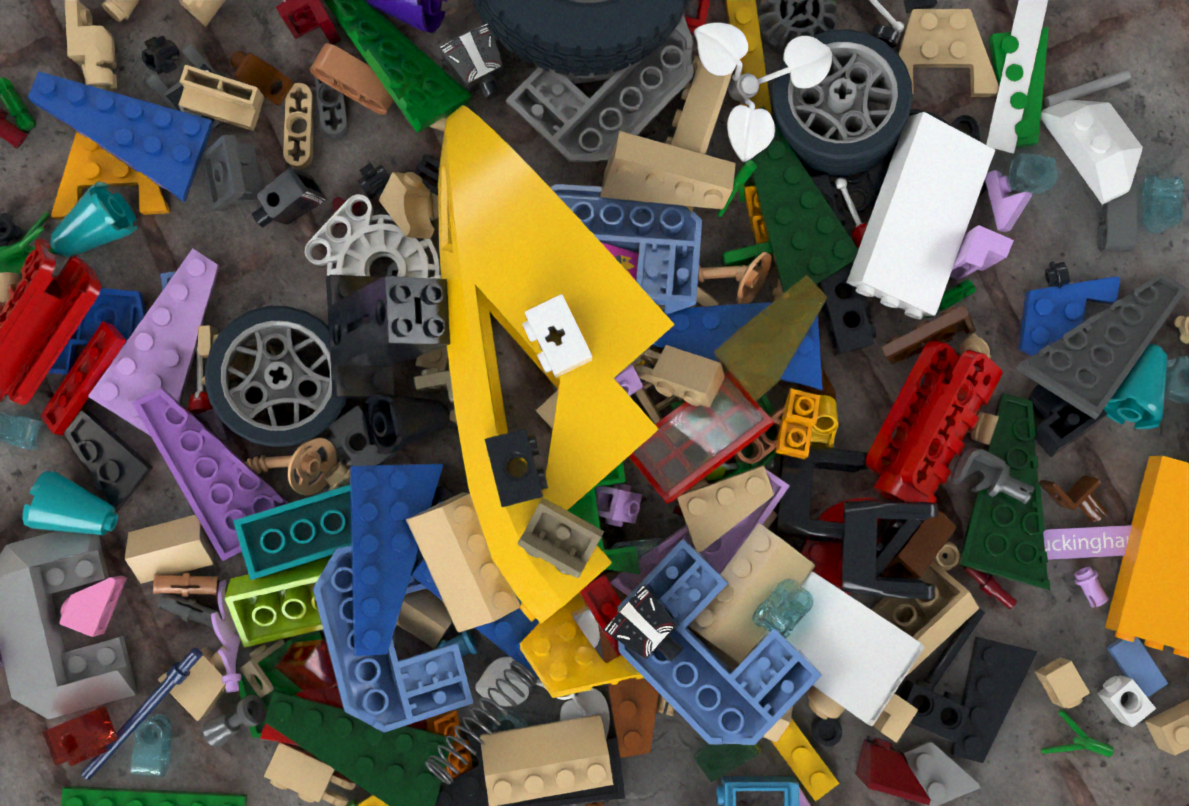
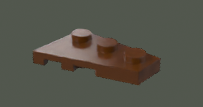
M963 305L959 308L953 306L943 311L941 317L931 322L927 320L917 324L913 328L914 331L904 336L900 334L890 338L886 342L887 345L881 348L892 365L920 354L930 340L947 343L953 340V336L957 332L964 330L968 335L975 332L976 329L965 306Z

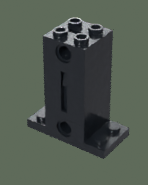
M332 274L326 277L332 398H369L373 394L379 393L395 395L394 365L450 345L447 279Z

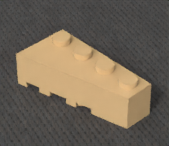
M619 131L604 172L600 197L723 209L733 191L736 163Z

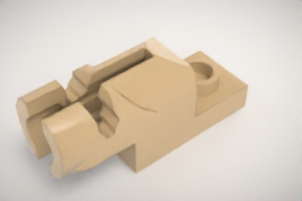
M65 0L67 56L76 64L82 66L86 85L111 92L117 91V75L111 71L116 69L117 66L115 62L114 38L103 26L92 25L90 10L79 0Z

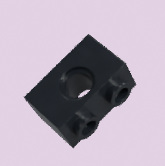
M522 429L484 439L501 507L544 497L542 490L548 489L544 469L537 470L534 456L540 455L535 435L528 436L527 430ZM514 458H523L527 462V472L524 476L515 478L509 473V463Z

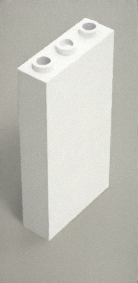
M925 112L909 116L899 137L847 283L857 287L856 292L861 295L880 298V303L885 306L904 309V314L911 318L921 320L923 316H936L995 150Z
M812 571L757 644L758 646L773 629L778 630L822 674L813 686L870 726L874 725L925 648L921 642Z

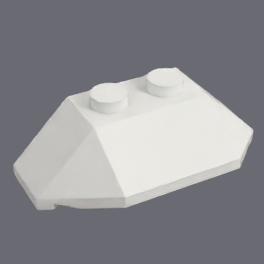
M1066 100L1041 110V120L1101 204L1129 192L1143 147L1109 102Z

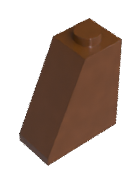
M939 510L938 517L920 520L921 524L878 577L921 578L957 527Z

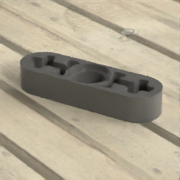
M315 77L321 127L329 137L334 139L342 138L349 131L346 95L339 92L337 101L333 103L324 101L325 92L334 88L324 82L322 83V81ZM330 111H335L339 122H342V124H338L337 130H333L328 125L333 123Z

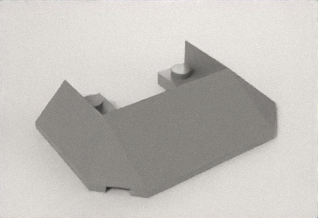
M678 24L660 47L649 56L646 54L643 60L634 65L629 63L627 68L616 71L590 99L564 74L555 73L553 69L547 71L538 67L506 99V103L569 162H608L619 131L637 136L693 79L692 36Z
M54 531L7 544L0 554V651L11 697L46 719L138 694L124 636L66 652L52 594L109 578L99 535Z

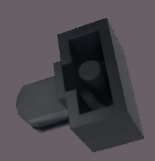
M1040 384L1032 390L1028 397V400L1033 402V409L1043 420L1035 429L1036 437L1034 439L1050 457H1053L1092 429L1107 415L1103 409L1100 415L1093 419Z

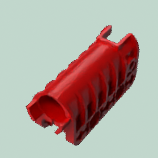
M44 239L36 240V249L27 256L20 270L23 277L18 284H11L8 288L10 297L6 303H0V403L5 400L7 395L11 401L22 406L30 401L101 290V282L94 270L76 255L69 257L58 276L53 275L57 257L48 251L50 245Z

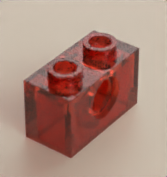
M323 639L292 643L275 667L301 690L326 689L337 685L328 646Z
M106 706L43 731L55 766L67 761L70 766H73L87 759L94 758L108 751L106 745L118 740Z

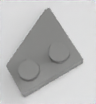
M925 740L901 750L904 760L931 799L930 805L923 804V806H939L981 788L978 782L930 740Z

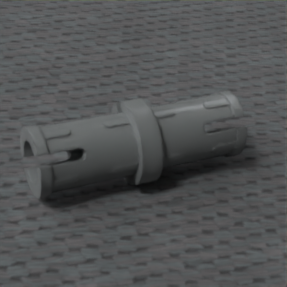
M163 593L157 606L158 609L181 616L183 621L190 622L192 620L213 630L211 614L218 612L220 618H222L220 611L199 604V600L194 598L189 600L173 593Z

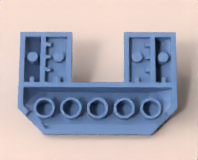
M555 184L551 187L557 196L601 243L639 253L636 282L656 304L665 305V314L696 305L702 219L695 212L692 213L683 205L601 198L602 187Z
M682 539L618 606V612L643 584H649L678 620L680 625L671 636L684 649L672 662L659 650L651 658L645 659L619 641L618 651L708 744L755 745L822 674L800 650L798 651L776 629H773L748 657L732 671L688 627L729 583L708 563L709 561Z
M351 545L336 549L315 583L313 592L344 711L382 732H387L473 704L458 643L398 660L392 639L388 654L354 656ZM419 549L416 555L413 569L423 558ZM410 576L405 594L426 589V587Z

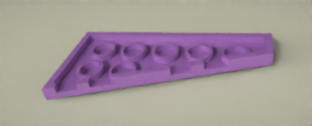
M161 387L132 402L222 561L242 552L233 520L289 504L283 496L164 388Z

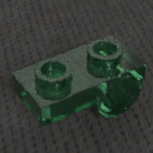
M758 742L755 745L709 744L697 751L694 759L710 782L760 754L761 746Z

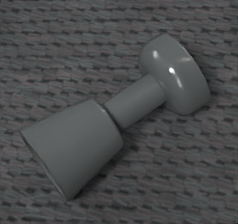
M248 695L238 703L237 713H226L206 720L203 725V734L206 741L212 746L221 747L239 731L242 723L250 727L262 723L267 714L264 702L258 696Z

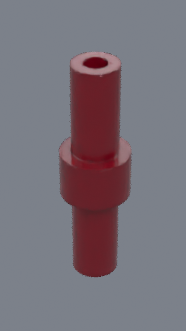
M963 568L969 576L980 584L979 588L988 596L993 595L1008 609H1012L1016 605L1017 600L1001 587V582L994 576L970 568Z

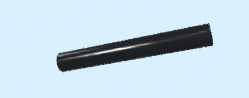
M979 608L961 625L925 680L934 686L937 685L984 616L985 611Z

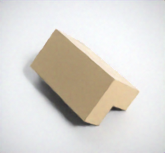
M184 66L180 79L184 90L179 102V106L183 110L254 132L265 98L257 87L195 67Z
M192 515L128 532L125 561L139 582L145 583L153 581L155 574L175 575L213 565L214 549L208 541V535L197 516Z
M426 588L405 594L396 624L435 649L452 624V620L444 602Z
M894 693L873 726L897 743L918 709Z

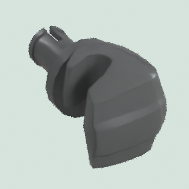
M970 448L964 451L957 460L951 474V481L956 484H962L968 476L976 474L980 480L971 489L972 492L988 488L987 495L995 497L997 493L1003 492L1022 501L1024 504L1031 497L1029 492L1032 493L1034 491V486L1028 485L1009 475L1010 466L1005 464V461L979 448Z

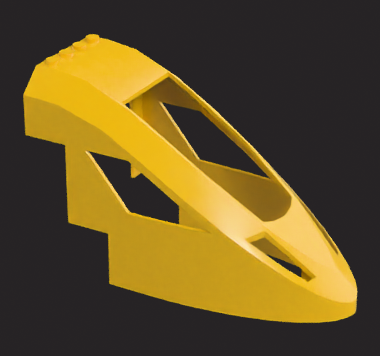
M462 105L446 119L438 175L441 279H447L450 345H447L455 414L469 492L491 557L517 597L521 600L522 603L519 606L521 611L530 621L536 618L540 623H543L605 570L612 561L597 545L580 577L576 578L572 575L561 573L554 565L542 558L529 555L517 543L542 498L567 511L659 430L614 378L675 324L538 174L488 124L468 107ZM562 294L592 354V361L555 378L552 370L545 373L537 354L543 351L537 340L530 341L522 323L528 321L525 311ZM490 313L556 388L559 389L546 469L548 489L542 490L544 497L507 507H501L484 440L508 433ZM555 330L549 332L550 339L547 342L553 341L556 346L561 345V337L564 333L558 335ZM643 360L635 366H643L646 362ZM519 457L511 460L508 466L509 473L515 478L524 476L528 469L527 462Z

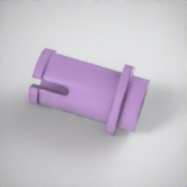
M1085 567L1075 572V584L1081 586L1091 607L1101 606L1109 600L1097 579V571L1092 570L1091 567Z

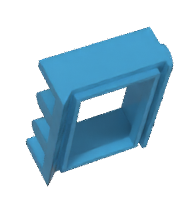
M722 776V786H717L716 788L717 805L736 806V791H783L784 806H799V783L794 776Z

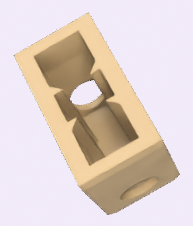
M207 647L200 649L203 656L190 669V675L182 684L176 685L169 692L196 721L206 717L226 691V684L222 683V676L227 675L224 662L218 651L214 654ZM167 672L158 679L160 683L167 677Z

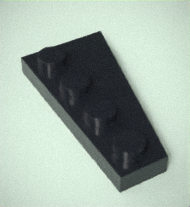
M975 636L961 704L969 708L970 711L956 743H952L950 754L984 763L1037 651Z
M617 736L606 740L613 785L503 804V806H565L625 799Z

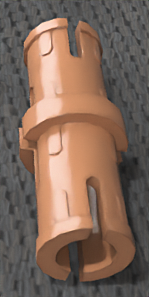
M183 573V576L159 574L154 576L153 594L176 593L182 594V597H189V594L217 595L218 576H190V573Z

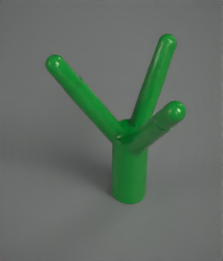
M747 160L736 176H734L733 191L724 208L719 209L717 212L718 217L723 216L737 190H739L740 202L745 201L744 183L757 168L753 161Z
M44 212L21 241L1 250L0 262L3 264L25 252L31 253L35 250L36 247L28 245L44 231V228L41 226L50 214ZM49 248L48 251L50 253L57 254L53 248Z
M1062 709L1058 711V714L1080 738L1073 737V742L1076 744L1041 749L1042 754L1087 749L1106 757H1111L1114 753L1113 746L1089 738Z

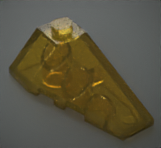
M806 275L714 351L715 358L755 402L779 382L824 305L827 296Z

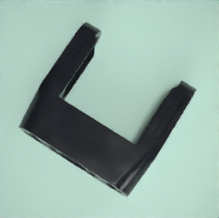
M813 446L809 447V454L805 459L782 454L779 479L787 483L789 488L777 503L776 514L778 516L776 517L775 531L804 540L842 544L843 523L809 519L813 468L855 473L859 470L869 469L866 464L868 453Z
M889 500L845 501L843 507L841 590L874 597L934 599L935 584L913 578L875 577L877 518L927 520L931 517H938L939 504Z

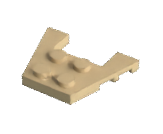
M913 9L909 15L898 55L907 66L912 81V94H914L913 68H969L971 97H997L999 85L971 9Z

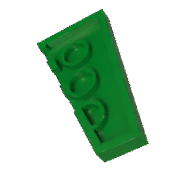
M1049 27L1042 28L1027 96L1022 92H1016L1010 98V104L1014 109L1021 110L1024 108L1022 120L1015 125V133L1018 136L1015 148L1035 146L1039 141ZM1011 32L992 34L988 38L993 71L998 85H1000L1006 54L1014 53L1019 48V41L1016 37L1011 36ZM1011 64L1007 67L1005 73L1010 81L1016 82L1023 77L1024 71L1020 65Z

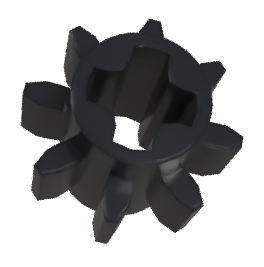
M164 36L153 37L144 41L147 49L142 51V60L147 68L152 71L156 70L157 74L163 72L167 74L177 69L174 62L179 60L180 53L173 41L166 40Z
M370 162L359 170L363 177L357 180V182L369 199L376 195L380 198L390 176L382 165L374 168Z

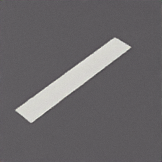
M1048 0L1018 1L1011 36L1017 38L1019 48L1014 53L1006 54L986 143L991 148L1014 154L1018 138L1015 133V125L1022 120L1024 108L1021 110L1014 109L1010 104V98L1016 92H1022L1027 96ZM1011 64H1018L1023 68L1024 74L1019 81L1013 82L1006 77V69Z

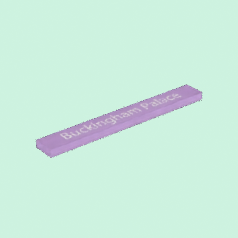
M1132 525L1045 529L1043 532L1044 545L1048 560L1124 556Z

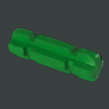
M5 77L0 78V98L11 116L15 117V122L19 129L27 132L35 128L36 122L32 115H29V110L18 92H15L11 81Z
M966 279L944 291L937 313L975 293L976 288L970 279Z

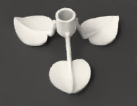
M710 23L694 30L699 57L708 72L716 76H725L732 73L736 67L735 74L732 75V80L729 83L728 91L734 100L740 101L741 104H746L748 107L738 105L732 109L728 116L727 130L731 145L743 162L750 160L771 143L775 133L774 121L769 112L765 109H755V104L749 100V98L757 94L759 84L790 73L791 81L795 87L802 89L810 88L819 84L831 67L832 52L828 46L814 37L799 36L792 39L784 50V61L788 66L787 68L758 79L749 73L740 75L743 64L739 59L747 53L748 43L746 37L738 28L726 23Z
M587 609L573 617V619L595 648L600 640L599 628L590 610ZM510 656L494 660L476 683V691L482 697L489 698L488 688L498 689L496 679L506 680L504 670H511L510 663L515 660ZM506 672L510 682L518 687L525 694V697L518 695L511 686L502 681H498V684L502 691L513 699L517 705L521 704L529 695L528 686L515 674ZM537 679L536 685L545 688L541 680ZM592 687V690L579 692L577 695L574 693L556 697L560 700L570 699L561 707L560 721L601 714L605 738H607L610 724L609 708L605 697L600 691ZM490 691L497 704L513 706L501 694Z

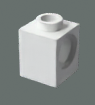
M1121 675L1108 679L1103 684L1104 688L1097 693L1119 722L1130 727L1136 726L1156 709L1133 679ZM1127 692L1128 700L1122 705L1121 696Z

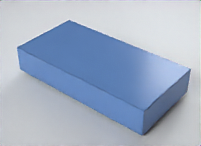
M1135 637L1134 642L1119 638L1106 647L1123 675L1133 679L1147 698L1168 684L1138 637Z

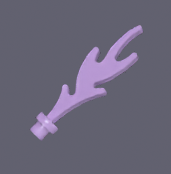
M226 580L219 582L218 605L222 620L218 612L212 613L211 619L217 637L227 648V651L224 648L218 649L227 675L222 676V683L226 684V692L239 691V682L241 681V674H236V658L241 639L238 633L234 634L236 626L225 600Z

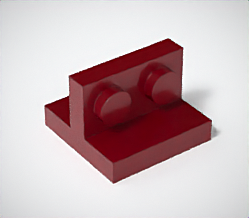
M283 0L282 4L276 6L281 18L295 39L321 27L330 44L334 45L341 41L320 0Z

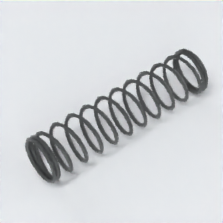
M512 661L510 663L511 670H504L506 680L496 679L498 689L488 688L489 698L481 697L479 699L482 709L471 707L474 718L469 716L463 717V723L466 728L455 726V733L458 738L451 735L446 736V741L450 748L443 745L438 746V752L443 759L430 755L427 761H425L426 766L444 783L451 784L453 778L432 758L442 762L456 774H459V771L447 760L440 748L449 751L464 764H468L452 746L449 738L459 742L472 754L476 755V751L464 741L457 729L467 732L480 744L485 745L484 741L471 730L465 719L475 722L489 735H493L492 731L478 719L474 709L486 714L493 722L501 726V723L485 708L482 700L492 703L504 715L509 716V713L497 704L490 691L501 694L511 705L517 707L516 702L502 691L498 681L508 684L518 695L525 697V694L510 682L506 672L515 674L529 688H533L537 683L533 673L520 662Z

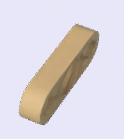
M295 83L285 99L283 155L287 163L298 170L307 168L313 160L315 97L310 88L303 83ZM300 92H303L307 99H302L301 108L304 113L299 112V104L294 99V97H299ZM298 119H303L307 122L306 130L300 134L294 133L292 131V124ZM292 139L300 141V150L305 154V156H300L299 161H296L291 156L297 153V143L291 141Z

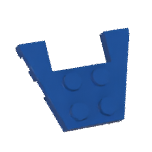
M1120 277L1067 284L1062 286L1061 289L1055 286L1026 292L1018 350L1034 356L1047 345L1050 346L1062 338L1064 334L1083 323L1086 301L1110 305L1116 302L1118 299Z
M101 288L97 299L48 373L67 375L74 365L76 345L86 346L102 321L113 324L122 336L128 340L147 314L143 293L139 291Z

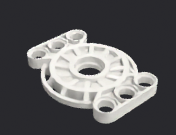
M360 194L348 198L305 246L306 258L316 266L327 265V276L330 274L370 276V266L374 260L380 257H390L397 263V277L429 278V273L435 272L434 277L430 278L441 279L438 254L432 241L424 239L419 242L416 238L406 237L398 226L385 224V220H394L390 215L380 214L373 216V204L366 196ZM363 201L368 207L366 214L360 217L353 215L351 211L353 204ZM336 223L347 225V234L343 238H335L332 235V227ZM318 244H323L327 247V255L322 260H315L311 254L313 247ZM427 247L430 248L433 254L434 265L429 264L424 250ZM337 263L336 268L333 269V264Z

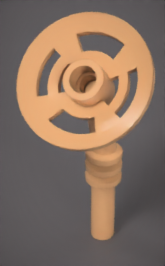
M763 252L749 266L743 265L742 267L738 265L702 268L699 265L698 281L700 280L703 283L705 279L736 278V281L739 282L737 304H749L756 297L766 280L771 266V255ZM761 260V266L758 267L757 263Z
M315 437L302 443L293 455L274 457L261 455L260 458L258 456H255L254 459L247 458L245 463L257 474L262 473V470L263 472H268L271 468L288 467V480L292 489L301 495L309 496L318 493L328 484L324 477L337 463V453L330 441L321 437ZM321 446L325 450L326 461H321L320 454L317 452ZM294 469L300 477L299 484L295 481ZM322 471L323 473L321 474V476L314 483L309 485L308 482L314 480Z

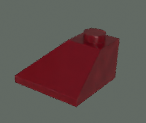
M877 737L874 738V742L864 739L855 775L869 789L930 805V797L902 755L892 747V742Z

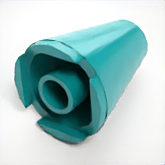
M98 181L91 185L51 233L50 244L53 250L59 255L71 257L131 235L138 229V226H133V222L137 219L130 205L118 192L115 194L109 192L107 188L110 185Z
M1148 344L1105 406L1106 417L1124 425L1125 420L1134 422V428L1152 429L1160 425L1163 419L1168 358L1160 346Z
M46 470L31 487L29 494L34 495L31 505H24L22 518L24 525L32 529L105 535L107 531L111 532L115 528L118 514H115L114 506L60 473Z

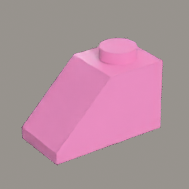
M110 577L70 595L61 607L60 614L62 617L59 624L91 637L104 634L127 577Z

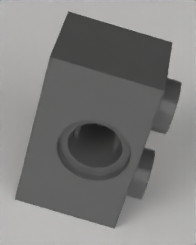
M359 405L329 426L332 431L329 437L338 449L344 448L349 456L346 459L349 466L383 465L396 456L395 452L391 454L377 453L376 451L379 449L375 445H370L368 441L364 449L360 451L355 449L353 444L355 437L359 434L365 436L362 416L363 412L366 411Z

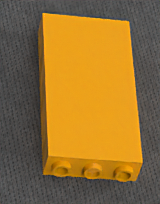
M1149 456L1105 628L1116 631L1115 637L1134 642L1135 637L1145 639V646L1163 651L1164 645L1174 647L1173 654L1189 658V463L1166 456Z

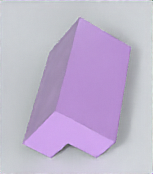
M980 225L976 226L964 235L950 277L959 281L976 270L984 271L1007 258L1014 240Z

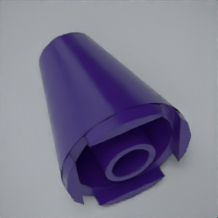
M366 0L368 5L416 29L430 33L436 32L445 16V11H441L442 1L447 2V0Z

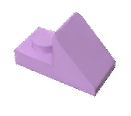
M994 170L986 174L985 181L997 229L1001 232L1011 231L1029 202L1032 193L1026 191L1008 197L1007 193L1011 192L1008 177Z

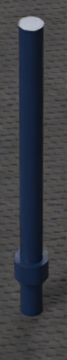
M193 648L181 662H176L168 670L164 681L81 771L83 778L91 779L176 685L184 682L190 675V669L203 656L199 649Z

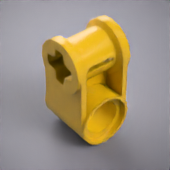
M820 395L817 423L812 427L810 446L833 448L838 428L837 403L830 396Z

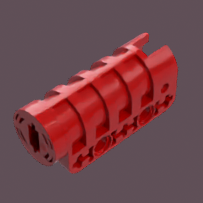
M937 340L927 342L866 457L867 467L879 476L873 487L874 491L890 501L936 502L937 498L934 494L940 483L945 484L951 474L948 468L954 457H960L965 447L962 441L967 431H973L979 421V418L976 416L981 405H987L1003 375V371L986 354L966 350L959 357L955 350L947 343ZM925 374L924 382L922 386H920V381L923 375ZM897 427L896 435H895V437L892 439L893 431H894L895 428Z

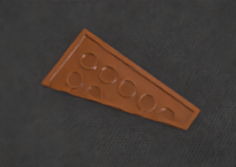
M615 571L603 574L610 581L621 572ZM611 584L620 601L623 602L627 595ZM598 625L604 662L608 663L617 658ZM636 677L625 679L614 685L608 683L620 758L650 753L659 692L645 678L637 680Z

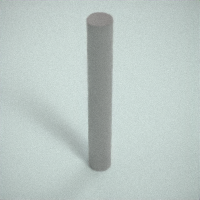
M1126 69L1047 96L1044 99L1047 108L1052 107L1063 101L1074 100L1130 81L1131 74Z

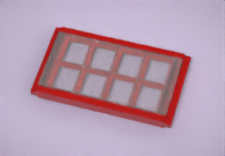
M729 372L724 374L725 378L710 408L701 404L694 406L684 402L657 422L655 425L659 430L628 456L666 504L671 501L673 502L774 424V421Z

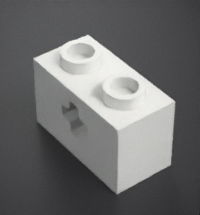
M562 294L525 311L528 321L522 323L530 341L537 340L543 351L537 354L545 373L552 370L555 378L592 361V354ZM555 330L558 335L564 333L561 337L562 344L556 346L553 341L548 343L547 341L550 339L549 332Z

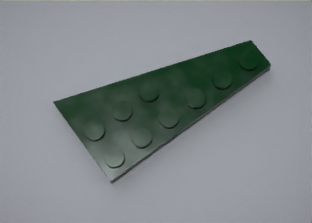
M774 122L775 133L771 143L750 159L757 166L752 173V182L757 192L763 224L770 249H772L776 273L782 286L784 301H792L853 262L858 248Z
M1002 393L999 397L995 416H999L990 445H987L986 451L1005 461V464L1010 466L1009 475L1028 485L1034 486V491L1032 493L1029 492L1031 497L1026 504L1003 492L997 493L995 497L987 495L988 488L976 492L958 565L1049 591L1051 589L1050 579L1048 580L1046 563H1048V557L1044 545L1043 532L1045 531L1041 485L1038 482L1037 472L1039 464L1034 441L1036 433L1033 402Z
M278 690L273 691L264 720L266 724L389 806L436 805L442 780L426 766L425 761H427L430 755L443 759L438 752V746L443 745L450 748L446 741V736L449 735L411 725L382 732L346 713L343 707ZM449 738V741L452 744L453 739ZM440 748L442 753L448 760L450 752L443 748ZM432 758V759L435 760L438 764H440L444 769L446 768V765H445V764H443L442 762H440V761H438V760Z

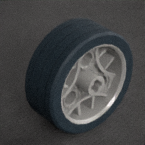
M844 29L829 30L813 35L811 37L816 38L830 48L832 52L830 71L833 75L825 77L819 84L805 89L797 88L793 85L790 73L775 78L772 91L771 117L804 168L818 174L828 173V176H850L867 171L882 162L895 148L906 125L913 100L912 81L907 66L898 53L887 43L865 32ZM784 60L778 71L788 67ZM860 78L864 83L856 84L851 79ZM813 98L817 103L810 105L805 103L804 99ZM867 101L885 104L886 110L868 111ZM815 124L826 130L827 133L822 137L811 131V128ZM853 125L860 131L850 132L845 127Z
M266 306L250 310L231 321L219 333L210 348L205 365V386L210 404L224 424L234 433L253 443L269 447H291L302 444L324 433L336 421L345 406L347 398H332L329 326L323 320L307 311L290 306ZM292 333L299 334L307 339L293 347ZM256 337L257 351L243 347ZM273 340H279L284 344L283 352L276 356L267 352V346ZM314 343L323 355L308 369L300 361L296 353ZM238 353L257 357L254 367L248 376L232 367ZM325 361L328 364L330 378L314 373ZM283 371L287 380H280L276 384L272 376L274 374L279 375ZM230 373L244 380L233 389L230 387ZM306 381L315 383L317 386L315 395L312 397L302 396L299 392L302 383ZM252 388H259L263 392V399L257 404H250L246 399L247 392ZM281 404H294V424L277 426L273 407ZM299 405L315 411L311 416L299 422ZM265 410H268L272 426L258 423L254 419Z

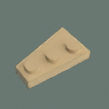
M762 465L683 493L677 500L695 550L699 553L773 497L774 492L765 467Z

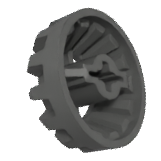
M761 0L757 10L760 35L763 41L772 50L784 55V50L792 39L799 36H813L833 30L837 21L835 17L837 4L836 1L817 0L820 10L817 19L811 15L813 12L812 5L815 0H784L788 4L783 17L780 14L779 8L781 0ZM802 8H804L802 14L800 13L797 16L795 15V17L791 20L793 14L800 12ZM808 21L812 23V25L805 27Z

